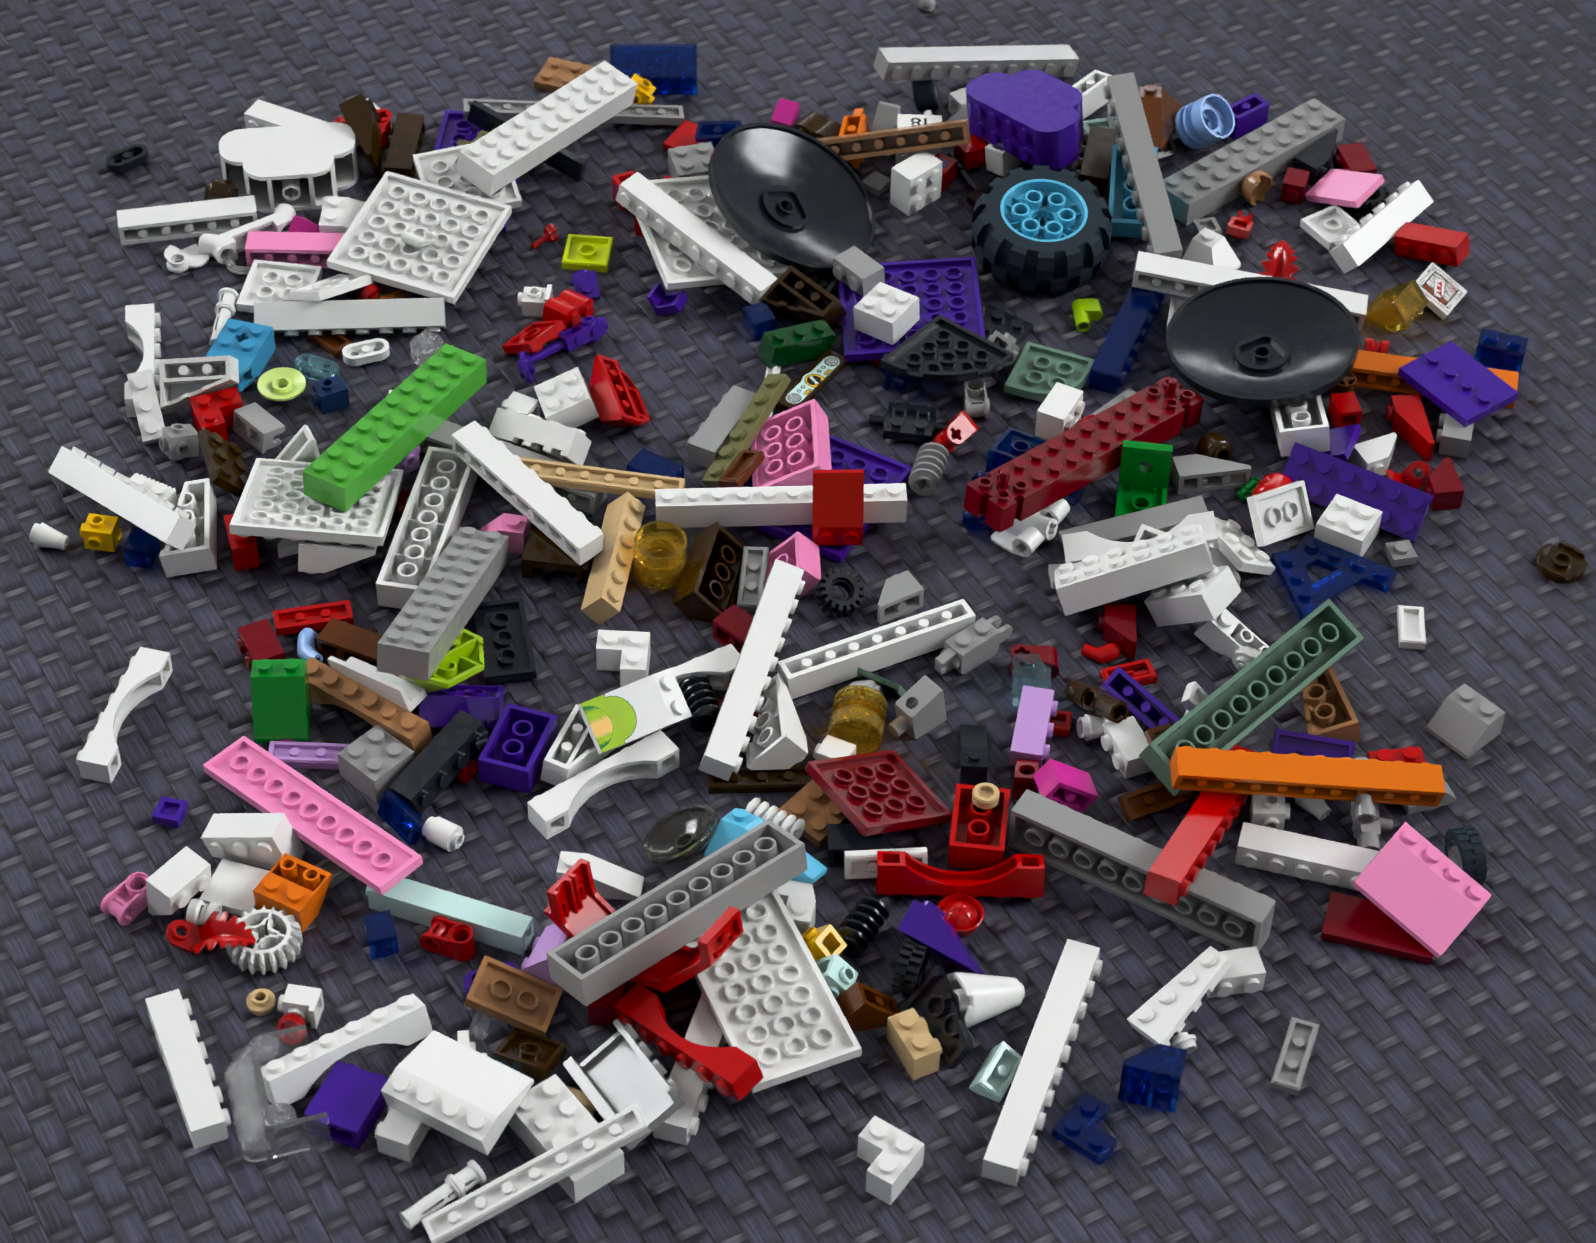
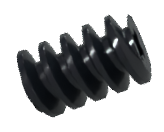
M694 675L682 680L679 683V687L692 714V717L688 718L692 728L698 732L711 731L715 725L720 707L710 685V680L705 675Z
M867 896L858 899L855 906L836 930L847 944L842 951L843 954L850 958H860L863 955V951L868 948L869 943L873 941L874 936L879 932V928L884 925L885 920L890 916V911L883 902Z

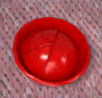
M965 894L946 896L937 905L939 910L946 913L944 918L953 926L960 937L974 933L984 918V909L980 902Z

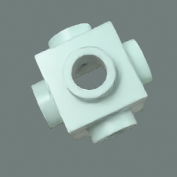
M834 953L816 961L835 999L856 982L858 972L838 954Z

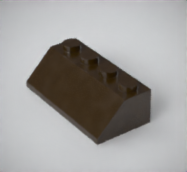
M718 522L696 533L673 600V604L690 619L712 623L713 619L736 603L744 546Z

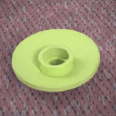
M279 367L262 374L258 380L257 387L259 393L268 400L288 401L296 398L304 391L306 380L304 375L296 369Z

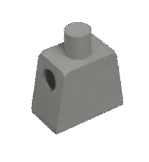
M926 675L896 701V719L888 724V729L892 735L899 737L906 732L913 739H918L947 720L943 689Z

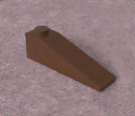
M1155 85L1139 86V94L1154 147H1158V152H1162L1169 142V136L1176 131L1175 118L1182 106L1162 87H1156Z

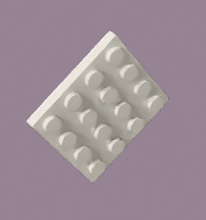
M470 144L413 155L415 168L421 181L509 205L512 208L522 207V199L515 180L489 196L456 172L459 151Z

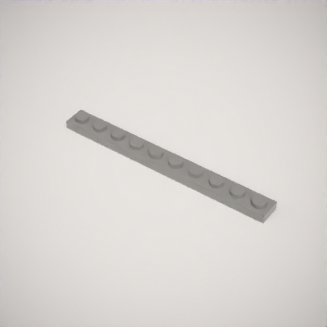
M463 99V118L468 119L470 104L474 100L509 119H512L539 101ZM632 104L603 124L681 125L684 122L683 106Z

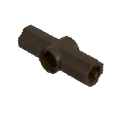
M1078 679L1068 683L1066 687L1067 700L1079 705L1082 709L1093 712L1116 724L1127 719L1130 712L1127 708V703L1114 697L1111 693L1099 690Z

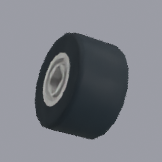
M935 80L911 81L913 97L918 111L933 109L939 106Z

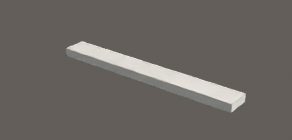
M635 1103L421 1219L431 1243L448 1242L650 1132V1129Z

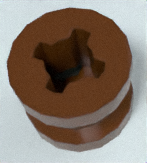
M1349 372L1341 382L1331 388V394L1355 392L1354 387L1357 381L1355 374Z

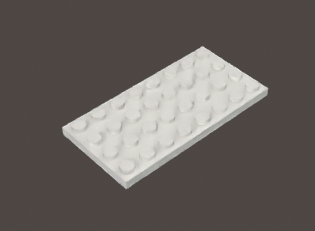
M777 889L741 910L740 914L744 932L710 968L697 974L695 978L729 1046H736L757 1060L764 1078L752 1089V1092L755 1093L862 1056L860 1044ZM699 936L698 938H696V939H694L693 941L689 942V943L686 944L685 946H688V947H696V946H698L697 940H698L701 936Z

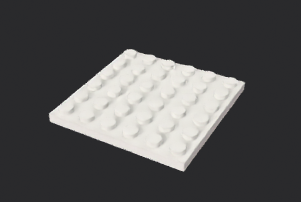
M386 171L327 259V268L355 276L370 275L375 282L430 298H444L445 302L455 305L512 214V207ZM426 229H432L437 233L435 238L437 241L433 245L423 248H416L401 241L405 231L417 236H424Z
M708 175L649 180L778 279L789 268L763 255L735 232L720 212L714 200ZM636 216L666 290L724 285L721 280Z
M256 458L229 525L230 534H237L240 537L262 536L266 539L287 538L291 541L312 540L316 543L337 542L342 545L383 546L404 480V470L392 469L350 509L343 512L304 495L303 470L312 462Z

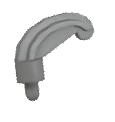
M226 259V267L231 273L248 275L251 267L236 266L234 260Z

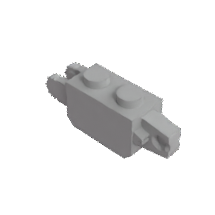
M995 615L988 620L982 617L944 642V649L935 658V670L942 675L955 668L959 673L967 674L995 656L999 650V644L1010 637L1013 631L1012 627L1006 624L997 629L1002 622L999 616Z

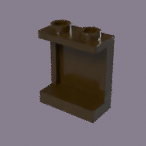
M531 524L521 559L522 577L533 578L535 568L574 572L577 574V583H583L584 575L590 572V559L582 565L577 564L539 528Z

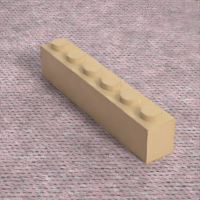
M626 492L607 505L601 528L604 535L603 551L594 556L581 611L599 625L618 614L621 610L643 519L645 505L629 492Z

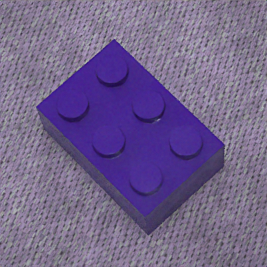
M507 703L478 758L479 781L530 794L542 771L544 758L558 736L557 715Z

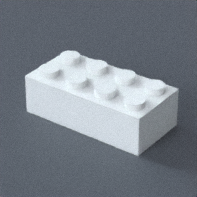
M1321 395L1290 405L1269 407L1281 457L1290 456L1295 442L1320 452L1330 451L1329 424Z
M556 1074L529 1089L508 1122L536 1157L599 1124ZM619 1148L558 1181V1183L576 1203L624 1174V1152Z

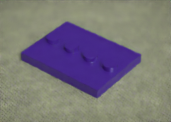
M1452 341L1400 367L1398 376L1465 428L1516 401L1519 393Z

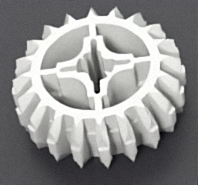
M263 905L261 910H256L252 907L250 913L242 911L241 918H238L236 924L241 921L245 922L244 930L250 928L252 930L251 935L256 938V942L253 945L247 944L245 947H242L239 943L236 948L231 947L230 943L227 944V954L234 963V966L239 965L242 972L249 969L252 975L257 971H261L264 976L266 971L272 970L276 974L278 967L286 969L287 962H295V955L300 954L303 938L301 927L296 922L294 915H287L285 909L278 912L276 906L272 909H267L265 905Z

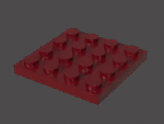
M893 749L809 761L807 763L805 771L863 836L949 823L953 813Z

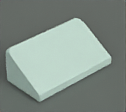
M1002 1041L991 1049L970 1084L969 1089L991 1100L1000 1102L1016 1075L1022 1056Z

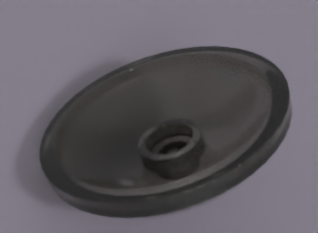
M701 803L690 804L672 811L658 821L648 832L643 843V852L646 858L651 863L657 865H674L693 858L712 840L718 826L716 812L711 806Z

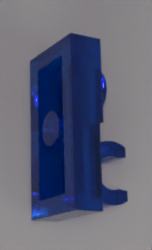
M393 790L385 791L377 814L409 846L417 844L425 823L421 819L422 814L415 813Z

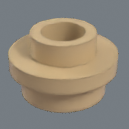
M256 989L246 999L248 1009L257 1016L269 1014L276 1002L274 994L268 989Z

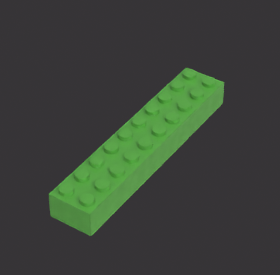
M449 344L443 345L303 470L304 495L346 512L486 384V359Z

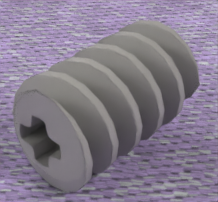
M930 442L925 443L919 448L908 479L910 488L918 495L931 496L938 490L937 487L940 484L944 467L949 458V452L943 445Z

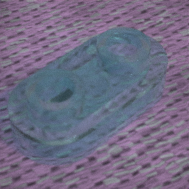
M304 353L294 361L295 369L301 372L304 377L319 381L324 378L340 375L339 365L336 362L319 356Z

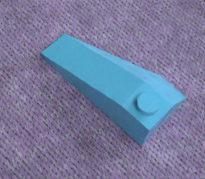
M733 809L721 818L704 853V858L765 821L745 809ZM806 852L808 870L792 880L813 884L827 873V867Z

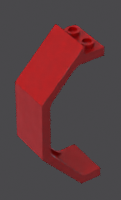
M581 858L547 891L549 905L543 910L569 939L616 911L597 892L590 862ZM729 906L697 940L698 946L681 947L629 981L666 993L710 968L744 932L740 909Z

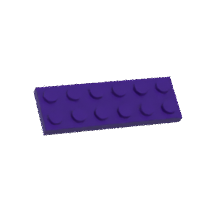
M1297 442L1293 446L1283 474L1290 477L1293 482L1304 480L1309 501L1328 507L1335 495L1339 494L1382 511L1380 529L1413 542L1418 537L1434 495Z

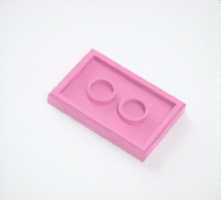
M1330 169L1305 194V197L1310 202L1359 208L1385 181L1383 175Z

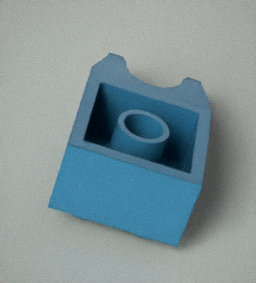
M228 318L208 351L206 357L230 355L238 359L239 384L235 385L238 392L243 391L252 384L255 378H259L275 351L273 327Z

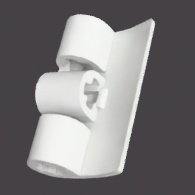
M1062 498L1021 522L1014 519L1012 527L1001 533L995 531L991 535V541L1013 554L1029 557L1044 540H1052L1055 537L1058 524L1070 512V506Z

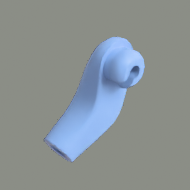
M304 628L299 633L297 654L300 659H306V661L313 657L323 662V656L315 649V639L318 634L312 628Z

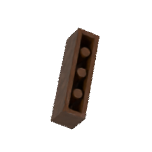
M331 618L316 637L318 653L323 658L328 659L330 656H333L345 662L352 656L377 667V643L383 635Z

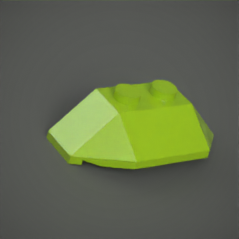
M463 628L428 681L405 676L400 677L419 687H423L427 693L448 689L484 670L483 637Z

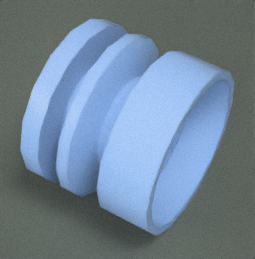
M1210 94L1198 99L1196 102L1181 107L1177 112L1175 125L1182 142L1191 149L1199 150L1230 136L1234 129L1235 120L1228 102L1220 95Z

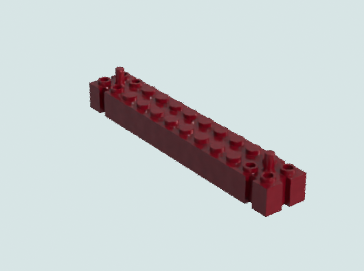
M1167 376L1156 382L1155 387H1147L988 472L987 477H979L968 483L963 508L977 518L980 516L985 517V523L998 533H1001L1014 525V519L1021 522L1120 467L1123 440L1161 444L1181 432V427L1188 429L1200 422L1204 399L1192 390H1182V385L1178 383L1177 379Z

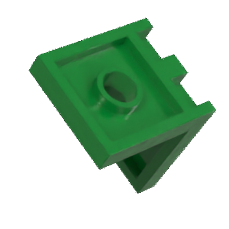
M1123 440L1115 517L1166 504L1173 445ZM1142 462H1148V463H1150L1151 465H1150V466H1142L1140 463H1142ZM1141 504L1145 505L1146 507L1141 508L1137 507L1136 505Z

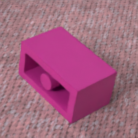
M1049 759L1033 775L1041 795L1059 804L1066 805L1079 813H1083L1099 797L1088 772L1053 759Z

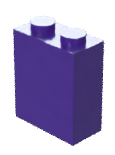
M337 1060L304 1112L306 1131L359 1150L387 1105L381 1090L389 1078L380 1073H372L360 1069L355 1064H346Z

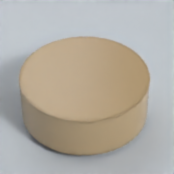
M979 783L973 788L972 802L978 808L992 809L999 803L1000 791L994 784Z

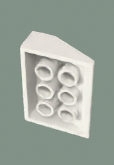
M433 1030L395 1068L381 1092L388 1106L488 1156L531 1088L534 1080Z

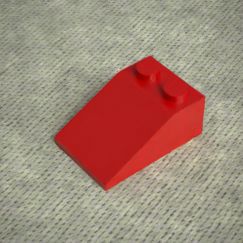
M864 469L813 470L812 541L818 546L863 545Z

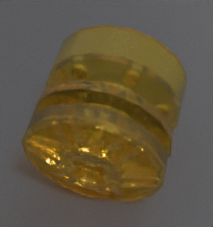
M654 521L638 529L635 533L633 550V572L635 578L641 584L656 589L670 588L680 582L686 565L687 537L679 526L671 522Z
M853 685L842 688L833 699L827 735L855 744L856 755L877 751L882 744L888 711V703L885 697L877 690L867 686Z

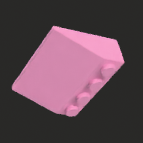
M815 398L771 416L766 420L751 444V450L763 451L766 457L752 474L753 487L813 485V470H832L828 417Z
M1407 822L1398 829L1351 884L1438 959L1492 896Z

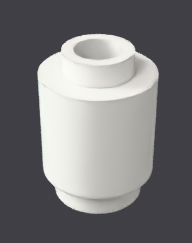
M431 816L424 823L422 835L426 837L428 842L449 852L460 848L463 844L464 834L461 826L440 816Z

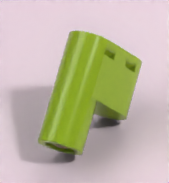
M1077 299L1071 304L1076 328L1079 332H1086L1090 329L1089 321H1098L1103 317L1101 304L1098 299Z

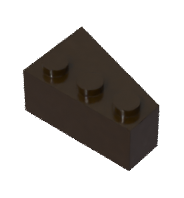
M792 265L760 298L768 313L803 323L824 319L832 330L847 314L839 299Z

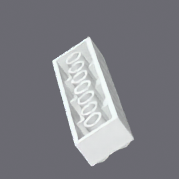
M428 447L376 582L379 606L402 609L459 529L478 474L459 458L452 449Z

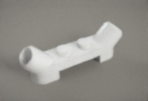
M282 203L276 207L274 214L220 235L204 233L199 238V251L201 254L214 257L220 264H226L227 258L234 261L238 260L237 253L245 250L248 231L287 232L293 217L296 215L295 209L289 204Z

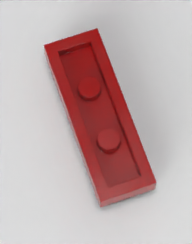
M350 600L273 611L276 636L300 633L304 628H312L314 631L322 630L331 618L354 625Z

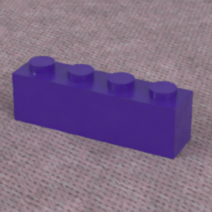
M1120 666L1101 685L1114 697L1126 702L1128 710L1150 729L1170 722L1171 725H1174L1180 720Z

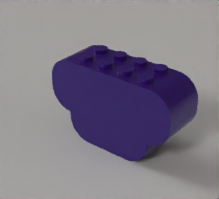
M1023 70L1013 75L1000 72L987 73L967 84V116L969 129L972 134L1031 166H1050L1049 170H1058L1072 164L1079 158V142L1084 137L1083 96L1077 88L1039 70Z

